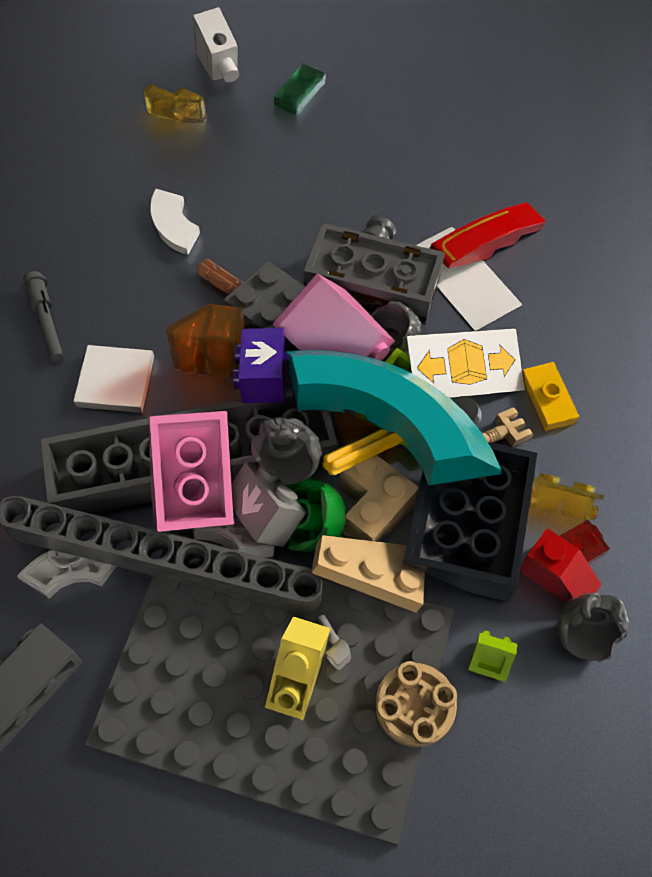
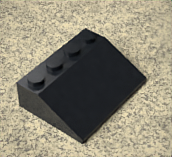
M488 442L501 468L499 475L428 485L425 474L422 471L403 564L468 592L509 602L518 587L538 453Z

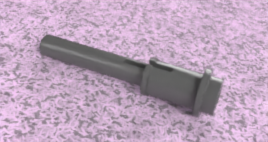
M32 271L24 275L22 288L28 293L32 311L37 313L50 359L57 362L62 360L64 356L50 313L52 303L46 289L48 282L46 277L40 272Z

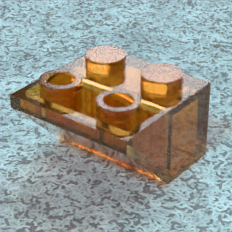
M207 304L168 326L166 335L174 368L187 374L203 373L221 379L233 378V368H239V364H236L235 344L241 343L242 329H245L243 309Z

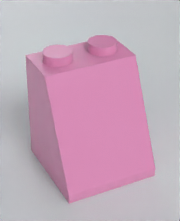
M318 273L273 323L275 328H284V336L300 351H338L362 355L381 361L387 356L390 351L389 347L395 342L344 288Z

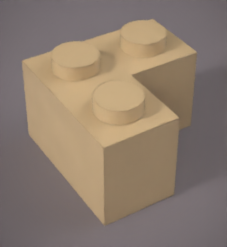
M377 455L340 472L339 488L357 501V504L346 514L347 520L344 534L350 539L383 542L415 506L419 486Z

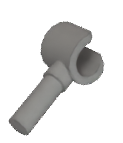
M321 615L317 618L318 624L331 628L328 642L332 647L324 655L330 664L339 671L351 660L350 648L343 639H339L338 635L335 634L326 616Z

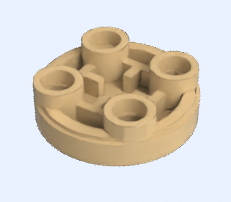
M407 661L389 672L382 680L376 695V715L383 730L396 742L409 747H426L443 738L451 728L457 711V692L448 679L437 669L425 664Z

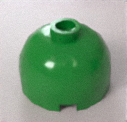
M307 478L304 481L287 486L297 495V501L306 511V514L287 541V544L290 546L288 547L289 549L300 552H315L316 544L322 535L342 536L346 526L347 510L345 501L334 487L313 478Z

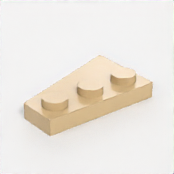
M324 535L316 544L312 568L313 574L415 613L423 605L425 573L403 564L407 545Z

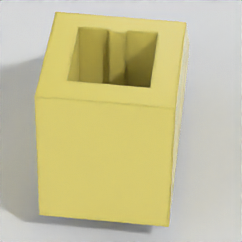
M296 617L292 618L281 638L265 708L301 720L304 719L321 667L331 628Z

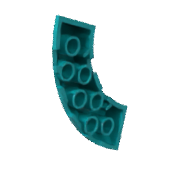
M328 350L285 352L298 411L329 410L344 413V410L348 409L366 415V420L380 426L389 433L394 431L408 444L407 449L419 463L428 485L493 476L501 473V468L493 450L470 417L453 400L420 377L395 365L353 353Z

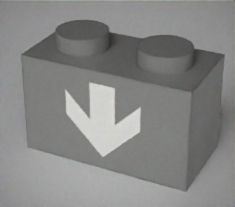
M247 462L244 463L231 484L233 510L255 542L284 547L306 514V511L297 501V495L286 487L276 475L270 472L266 473L261 466Z

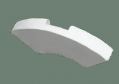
M155 189L151 200V216L160 238L172 249L189 255L200 234L199 226L189 222L183 215V196Z
M233 517L234 524L191 528L194 540L215 542L228 549L264 558L274 557V545L255 542L239 518Z
M50 550L30 562L17 577L20 581L50 599L59 589L72 583L90 582L102 587L117 566Z

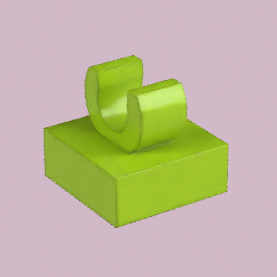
M490 631L479 632L468 670L506 682L516 656L517 644L511 642L510 638L506 636L504 639L490 636Z

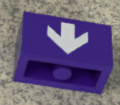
M284 328L242 329L241 343L235 344L236 364H239V368H233L234 389H240L242 403L285 402L286 349Z

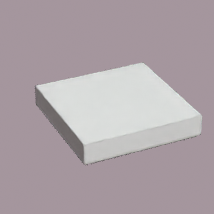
M88 345L74 397L75 406L79 408L142 413L154 360L153 351Z

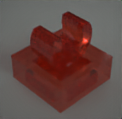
M589 520L559 535L577 547L588 564L606 555L610 550L603 540L604 536Z

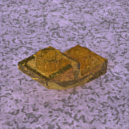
M149 84L144 90L147 110L150 114L187 123H204L207 120L204 97L180 87L173 94L152 84Z

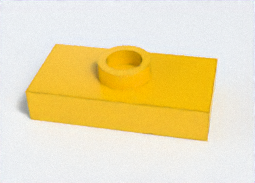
M550 362L523 369L524 385L545 431L576 424L580 416L555 363Z

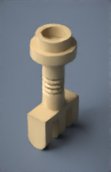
M515 408L497 414L494 420L497 427L482 433L487 442L494 443L506 438L511 447L528 441L534 434L530 429L517 432L523 429L526 423L522 418L510 422L519 414Z

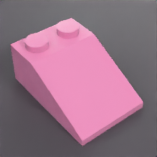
M227 411L149 416L153 524L157 532L234 524Z

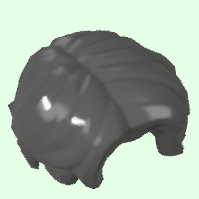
M391 301L385 306L378 307L371 314L374 320L395 340L389 347L390 351L383 360L386 361L396 348L408 354L407 336L420 335L422 332L420 328L421 322L412 309L401 302Z
M274 418L263 421L260 424L259 435L254 436L251 441V453L254 460L259 462L261 468L266 473L270 472L276 475L284 485L296 484L309 478L316 471L320 456L322 455L318 442L319 438L302 421L294 418Z
M584 593L570 599L559 614L560 618L557 628L559 639L570 654L579 657L581 660L601 662L610 659L617 643L627 636L629 624L627 611L623 602L615 596Z

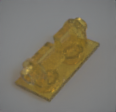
M539 473L538 478L534 477L533 484H535V487L532 489L530 507L555 513L558 501L560 500L565 502L562 515L585 522L588 519H596L598 506H594L593 502L594 500L603 499L604 496L594 493V486L574 482L573 487L559 484V477L545 473Z

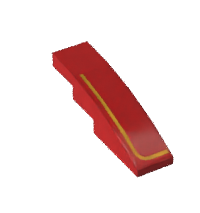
M528 202L474 220L433 242L430 249L445 252L443 264L450 269L490 259L495 249L515 245L521 235L541 231L546 220Z

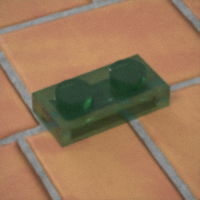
M302 63L273 96L274 105L298 115L325 84L326 73Z

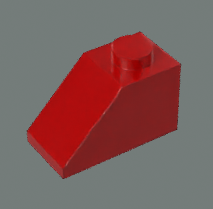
M546 528L520 567L522 574L565 604L570 599L581 594L596 593L601 586V582L581 551L548 528Z

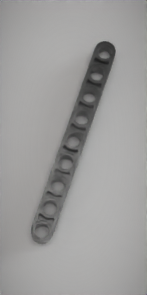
M22 496L6 497L0 502V524L7 534L16 541L300 614L314 612L322 602L323 583L321 577L313 574L312 570L165 532H157V530ZM24 514L21 520L11 523L16 516ZM60 523L54 531L46 532V529L51 524ZM96 532L90 540L80 541L84 534ZM125 540L131 541V544L126 549H115L120 542ZM164 549L168 551L161 559L150 558L157 550ZM199 558L204 560V563L199 568L189 569L186 567L192 559ZM231 567L241 570L240 574L234 578L222 576L223 572ZM267 576L278 580L277 584L270 588H264L258 583ZM301 586H309L315 590V593L306 598L298 596L295 591Z

